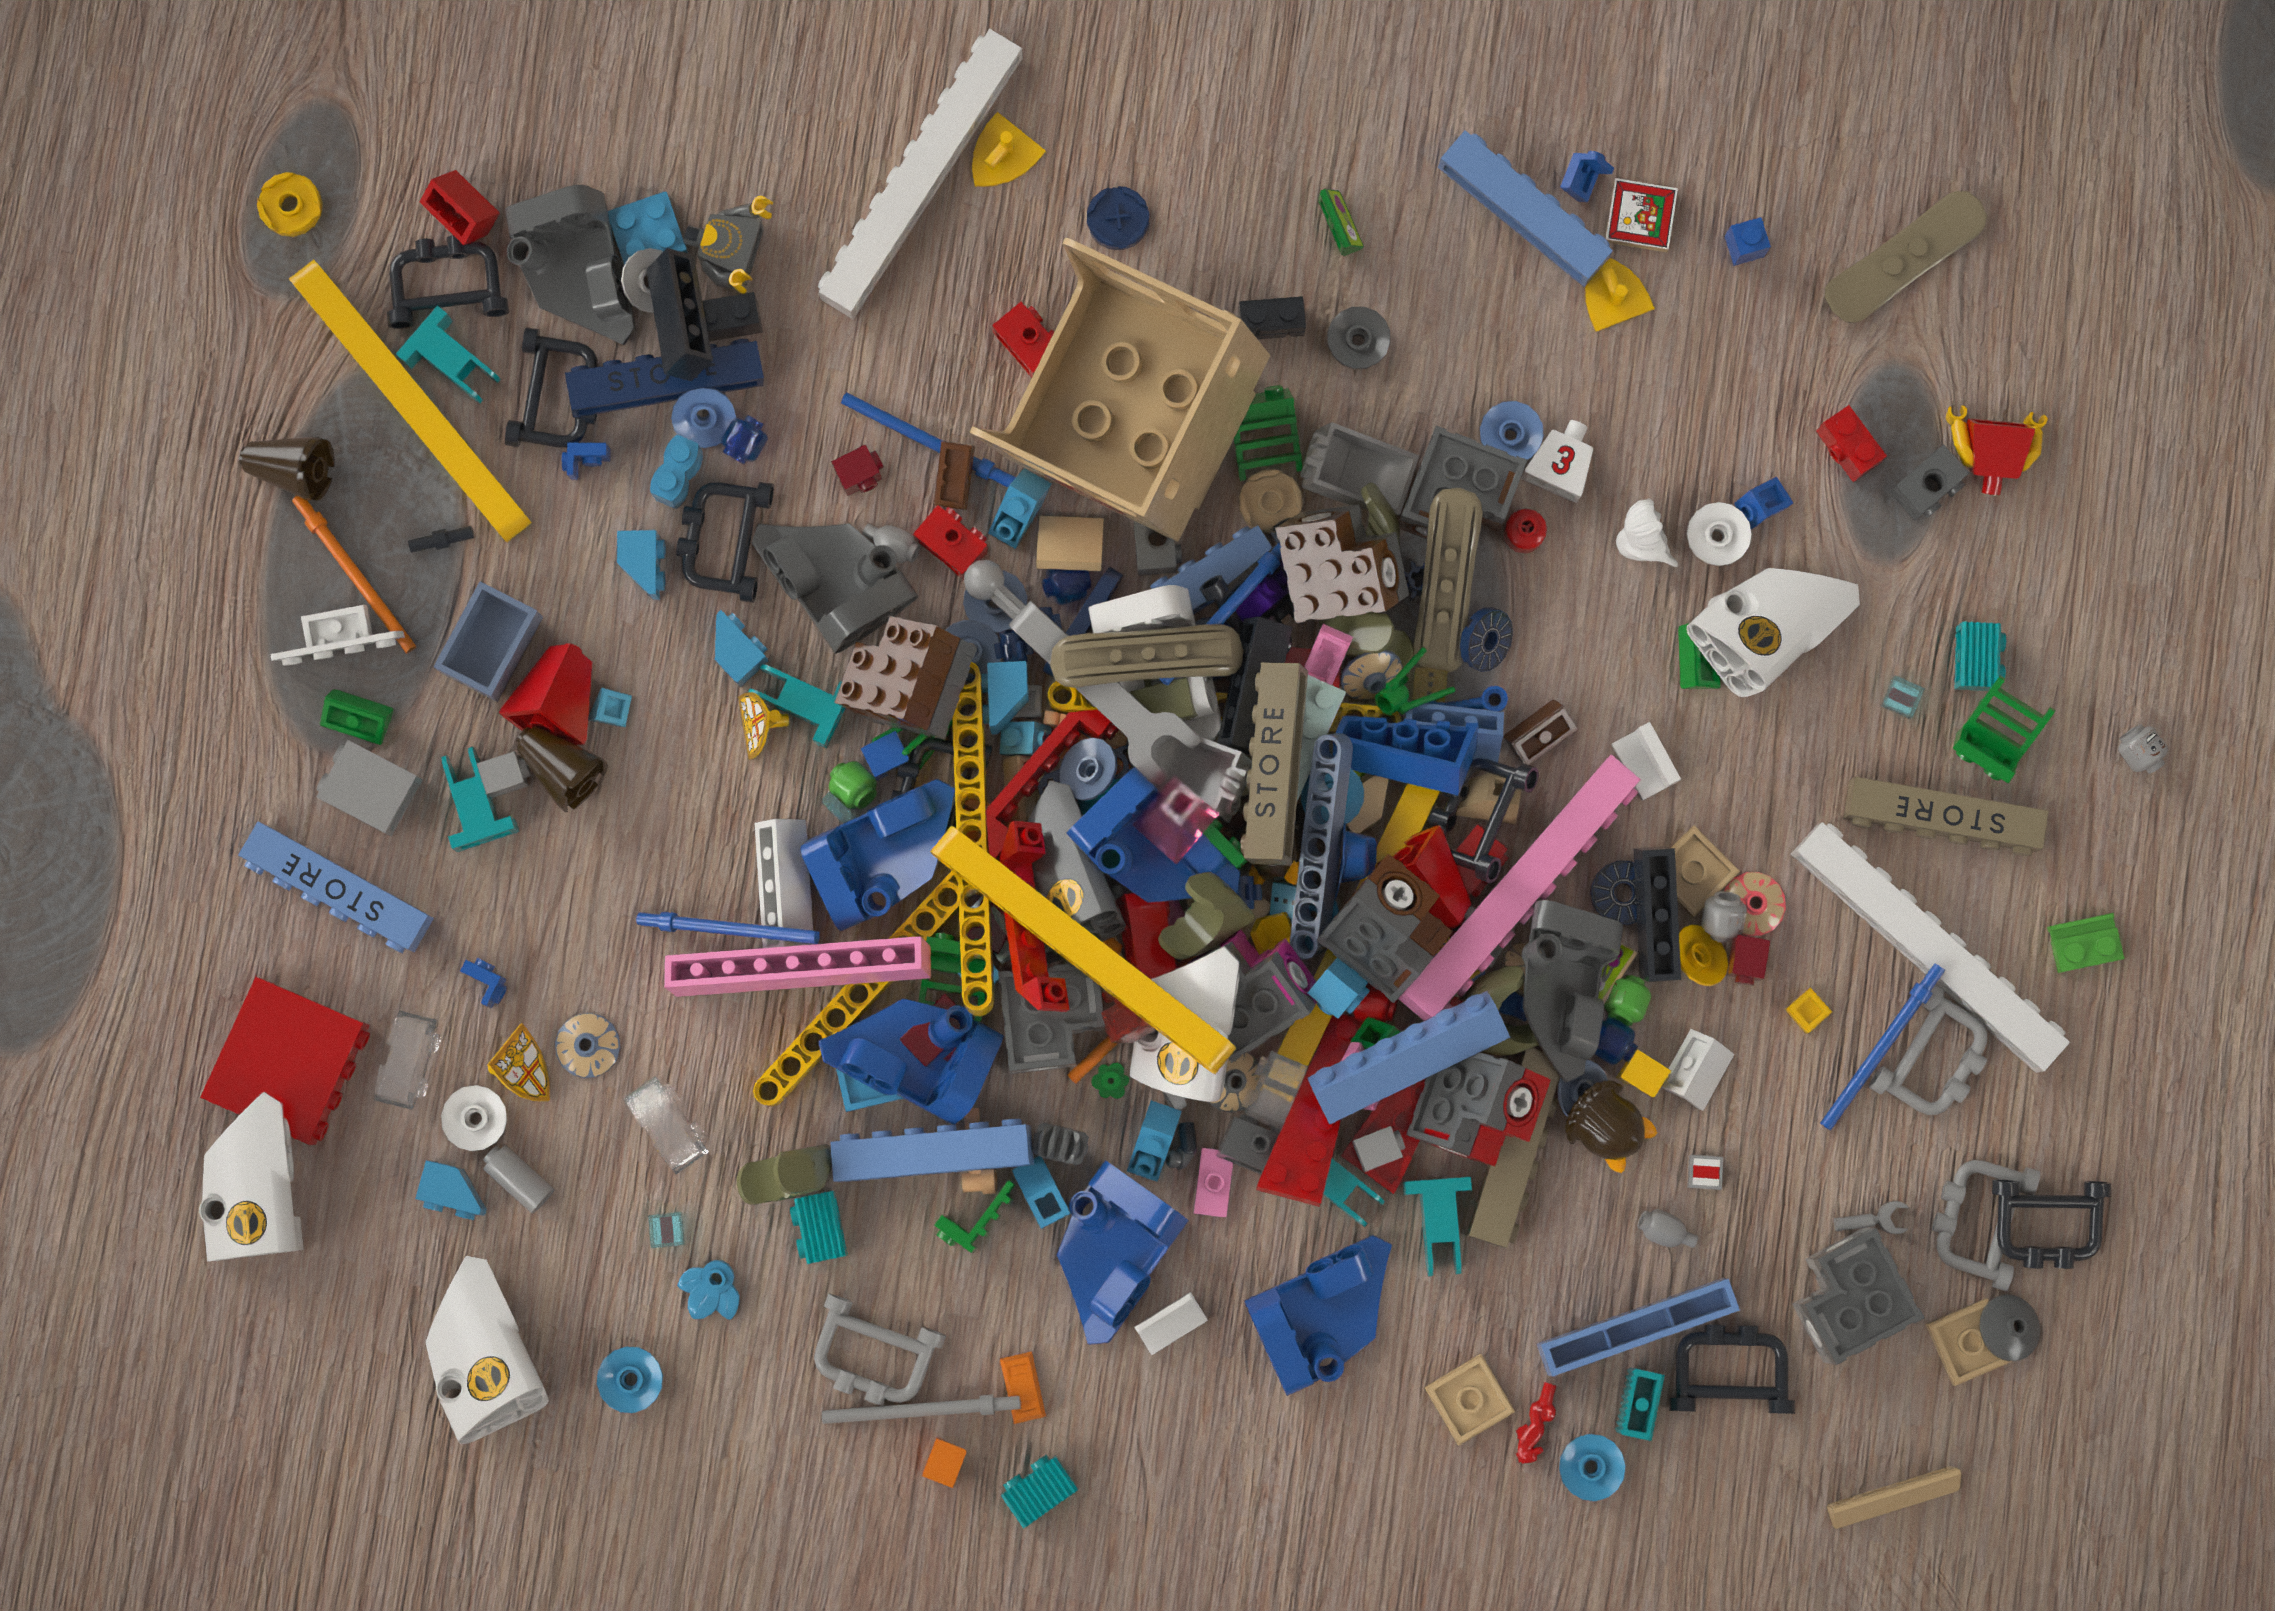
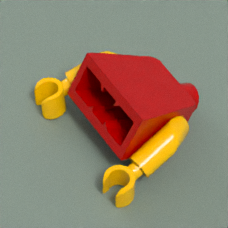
M1949 406L1945 418L1952 425L1951 431L1955 449L1962 464L1968 467L1970 472L1974 475L1984 476L1981 493L2001 495L2003 478L2019 479L2021 473L2027 471L2041 455L2043 431L2041 429L2048 421L2046 415L2043 414L2039 418L2038 424L2032 419L2033 412L2029 413L2023 423L1968 418L1966 423L1964 422L1967 415L1966 406H1961V416L1959 417L1952 414V408Z

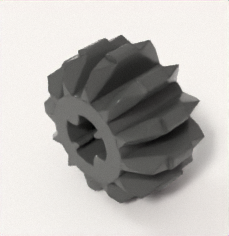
M1042 1123L1038 1125L1037 1131L1034 1134L1032 1151L1040 1157L1078 1165L1083 1163L1084 1157L1087 1155L1089 1137L1086 1133L1078 1130Z

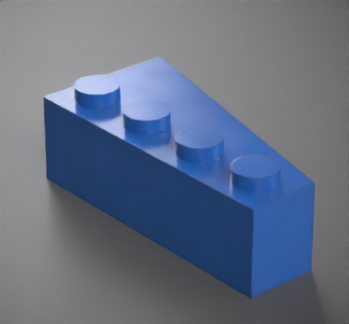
M1343 716L1336 733L1347 735L1352 742V770L1459 795L1477 751L1478 723L1466 722V727L1450 726V721H1437L1436 725L1416 724V720L1404 719V721L1399 723H1387L1386 718ZM1333 741V756L1335 757L1337 755L1338 748L1336 743Z

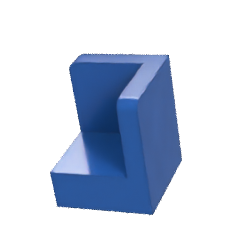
M896 731L861 748L877 781L889 776L888 771L909 761L908 755L904 756L902 754L904 747Z

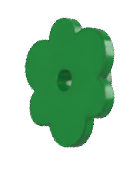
M1112 1063L1109 1067L1102 1064L1098 1068V1074L1092 1077L1091 1084L1095 1089L1099 1090V1095L1102 1098L1111 1096L1112 1098L1119 1099L1125 1094L1124 1086L1129 1084V1077L1124 1075V1068L1120 1063ZM1109 1078L1114 1079L1113 1084L1108 1083Z

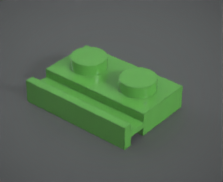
M2114 913L2047 927L2051 936L2050 942L2058 973L2125 959L2118 929L2115 927L2113 919L2115 918Z

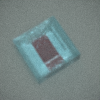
M1895 675L1891 680L1881 706L1911 719L1925 688Z
M828 792L822 798V804L843 824L855 818L853 813L832 793Z
M682 1212L648 1215L651 1248L685 1245Z

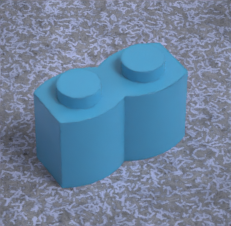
M678 434L670 440L664 452V464L656 470L650 484V493L656 501L674 509L679 508L683 504L689 492V480L697 474L703 460V452L698 443Z

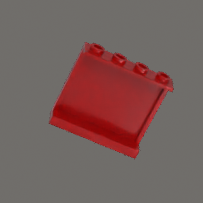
M255 976L200 1098L240 1115L256 1098L265 1092L282 1103L283 1116L288 1121L290 1136L305 1144L316 1145L317 1141L321 1142L328 1131L329 1123L326 1121L331 1110L335 1111L342 1100L343 1093L340 1090L344 1081H349L354 1074L357 1063L353 1061L358 1050L362 1051L368 1043L370 1032H367L370 1025Z

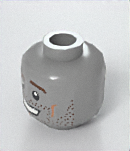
M2139 724L2119 738L2121 744L2118 747V751L2132 771L2142 772L2146 770L2148 774H2151L2165 764L2163 758L2168 752V746L2154 727H2143L2142 724Z
M1727 891L1716 892L1714 896L1709 897L1705 901L1702 928L1711 935L1710 937L1713 940L1728 942L1730 938H1735L1743 933L1747 906L1741 901V897L1735 893Z

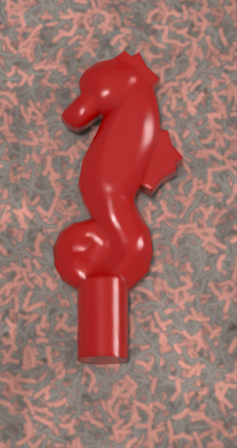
M1544 1382L1540 1399L1532 1403L1529 1416L1531 1424L1529 1426L1525 1424L1515 1430L1519 1440L1518 1452L1516 1453L1519 1463L1535 1462L1537 1456L1544 1452L1542 1447L1534 1449L1533 1447L1543 1436V1422H1550L1555 1418L1556 1409L1552 1402L1556 1385Z

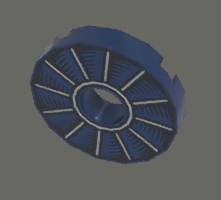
M1484 607L1472 615L1470 619L1473 621L1469 627L1465 626L1460 641L1463 661L1468 663L1472 669L1480 672L1491 671L1503 661L1509 651L1513 636L1512 622L1508 614L1494 607ZM1487 634H1488L1487 641H1486V643L1484 644V640H1485V638H1486V636H1487Z
M1615 861L1605 865L1595 875L1590 886V900L1599 915L1616 920L1623 925L1637 922L1634 862ZM1618 884H1625L1631 889L1632 895L1629 901L1621 902L1616 899L1614 890Z

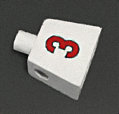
M1570 420L1564 434L1551 430L1526 467L1521 479L1577 503L1583 493L1593 452L1592 446L1582 442L1587 426L1578 421Z

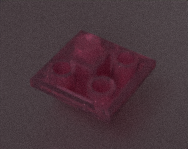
M1174 774L1133 823V826L1177 864L1219 815V812Z

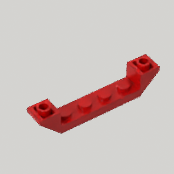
M1098 709L1069 712L985 810L989 854L999 861L1008 828L1002 824V821L1008 822L1017 812V804L1024 796L1028 798L1034 793L1039 785L1038 779L1045 771L1050 773L1059 763L1061 752L1066 747L1070 749L1076 744L1081 736L1079 731L1082 730L1089 737L1104 741L1106 738L1112 740L1117 735L1119 729Z
M1013 820L1009 825L999 862L1035 889L1032 863L1046 854L1041 823ZM1004 912L1015 990L1037 1010L1069 1011L1065 978L1049 977L1044 942Z

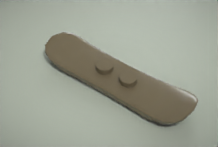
M1955 191L1947 194L1885 244L1830 280L1825 287L1824 297L1831 310L1842 321L1848 323L1864 320L1919 276L1981 233L1987 219V214L1981 201L1968 191Z
M1462 488L1443 489L1434 497L1430 505L1424 578L1413 655L1422 647H1425L1427 652L1417 664L1421 668L1433 672H1453L1463 663L1460 641L1465 626L1468 627L1471 586L1483 510L1481 501L1476 494Z
M1205 624L1145 631L1086 633L1067 636L1059 640L1052 648L1050 666L1055 680L1063 686L1072 688L1145 679L1228 676L1236 673L1242 666L1244 650L1239 634L1231 627L1222 624Z

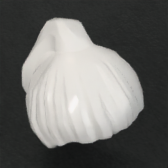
M1651 499L1639 500L1631 506L1625 518L1624 528L1617 535V548L1623 556L1632 560L1660 561L1677 567L1678 562L1670 554L1667 537L1662 530L1661 514L1655 510L1654 502Z

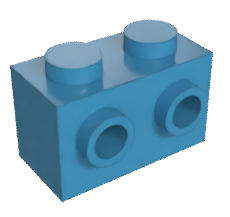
M1336 958L1308 991V994L1317 1001L1318 1007L1324 1013L1339 1018L1345 1010L1351 1014L1370 990L1365 987L1368 982L1359 973L1348 967L1339 958Z

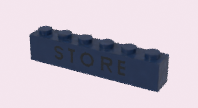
M737 339L730 342V345L717 347V344H710L713 361L692 382L665 375L662 358H654V355L651 354L638 356L635 358V361L622 363L621 360L606 361L602 367L590 368L589 365L575 366L570 369L571 372H565L572 416L576 418L677 401L685 392L700 388H714L725 393L761 387L764 385V376L757 341L749 342V339Z

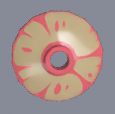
M1746 872L1734 877L1725 887L1724 891L1739 895L1741 901L1747 906L1742 934L1762 936L1773 931L1782 921L1786 910L1785 895L1780 885L1770 876L1760 872ZM1752 897L1760 899L1761 906L1759 909H1754L1750 905Z

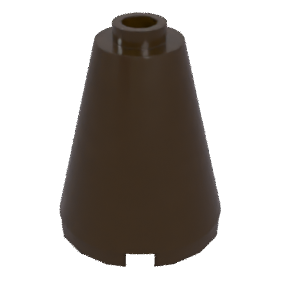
M320 437L251 441L241 449L239 455V462L244 472L307 501L321 500L326 495L333 479L327 476L329 467H335L334 449L330 441Z
M540 726L526 727L516 739V742H518V753L557 806L564 812H568V806L573 810L580 806L598 787V784L594 781L600 773L602 776H605L608 764L601 757Z

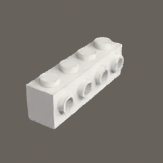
M772 819L755 823L761 925L813 930L810 876L800 849L801 845L808 840L806 820ZM762 938L763 948L813 945L810 943Z

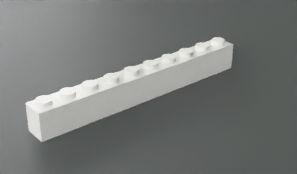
M991 29L987 31L984 37L980 35L976 39L971 49L973 55L967 63L963 61L954 75L956 81L950 89L946 87L941 93L937 102L939 107L934 115L929 113L924 119L920 128L923 132L917 141H910L903 154L906 158L900 167L895 166L891 170L886 180L889 183L883 193L878 192L874 196L869 206L871 212L865 220L861 218L852 232L854 238L848 246L843 245L835 258L837 264L831 273L827 271L818 284L821 300L853 320L1023 59L1021 47Z
M1823 822L1816 825L1791 855L1924 974L1928 973L1934 963L1945 969L1946 971L1936 984L1943 988L1968 1013L1982 1022L1988 1031L2034 1072H2044L2070 1043L2064 1037L2065 1031L2055 1022H2047L2039 1015L2041 1010L2028 999L2023 1001L2014 993L2016 988L2004 977L1998 979L1989 970L1991 966L1985 959L1979 955L1973 956L1965 949L1966 943L1954 933L1949 935L1940 927L1941 921L1929 911L1924 913L1916 906L1917 900L1905 889L1898 890L1891 883L1892 878L1886 871L1880 867L1875 869L1866 861L1867 855L1855 845L1850 847L1841 839L1843 834L1830 823L1825 825Z

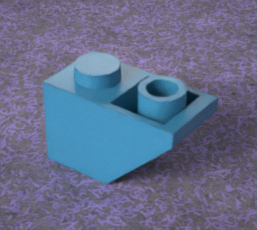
M1024 468L1009 485L988 534L1016 549L1039 512L1052 483Z
M656 530L617 531L618 565L653 600H660V591H665L666 585L665 572L660 571V559H665L666 555L665 540H660Z
M720 610L716 614L715 660L742 687L760 670L761 664L768 662L767 657L763 654L768 649L758 638L753 636L749 639L741 631L745 625L733 613L727 616Z
M1026 661L987 663L988 673L982 674V693H988L989 705H983V723L989 724L991 734H998L1029 702Z
M1152 1100L1150 1101L1127 1172L1158 1182L1182 1112L1181 1110Z
M1042 1157L1034 1158V1165L1019 1166L1012 1170L1041 1229L1071 1214Z
M426 1160L415 1198L424 1201L423 1208L439 1212L443 1211L444 1206L456 1209L455 1216L474 1220L475 1215L485 1216L487 1209L464 1169Z

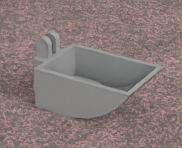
M1331 422L1313 433L1301 471V477L1304 478L1301 488L1348 505L1359 504L1360 508L1368 510L1362 497L1361 489L1372 482L1378 486L1396 515L1400 516L1419 455Z
M1200 737L1201 742L1193 749L1177 739H1168L1163 742L1157 750V761L1167 772V779L1161 785H1157L1148 777L1146 778L1165 798L1206 815L1211 813L1216 819L1230 823L1232 816L1240 808L1241 796L1247 785V772L1249 769H1252V760L1241 751Z

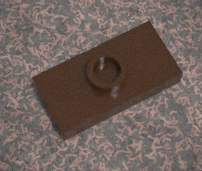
M941 441L933 505L967 510L975 446Z

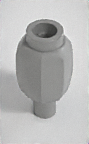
M867 524L863 530V535L872 539L875 546L886 545L890 547L897 556V563H904L906 561L913 563L919 555L921 546L915 543V539L910 533L891 525L877 528Z
M1655 1209L1652 1212L1645 1210L1639 1218L1637 1228L1643 1230L1645 1237L1652 1242L1666 1247H1676L1682 1243L1694 1248L1697 1244L1698 1236L1687 1232L1684 1223L1670 1213L1660 1209Z

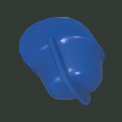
M1344 823L1343 854L1337 876L1334 900L1337 898L1340 883L1364 879L1371 874L1376 865V839L1364 834L1346 831V823Z

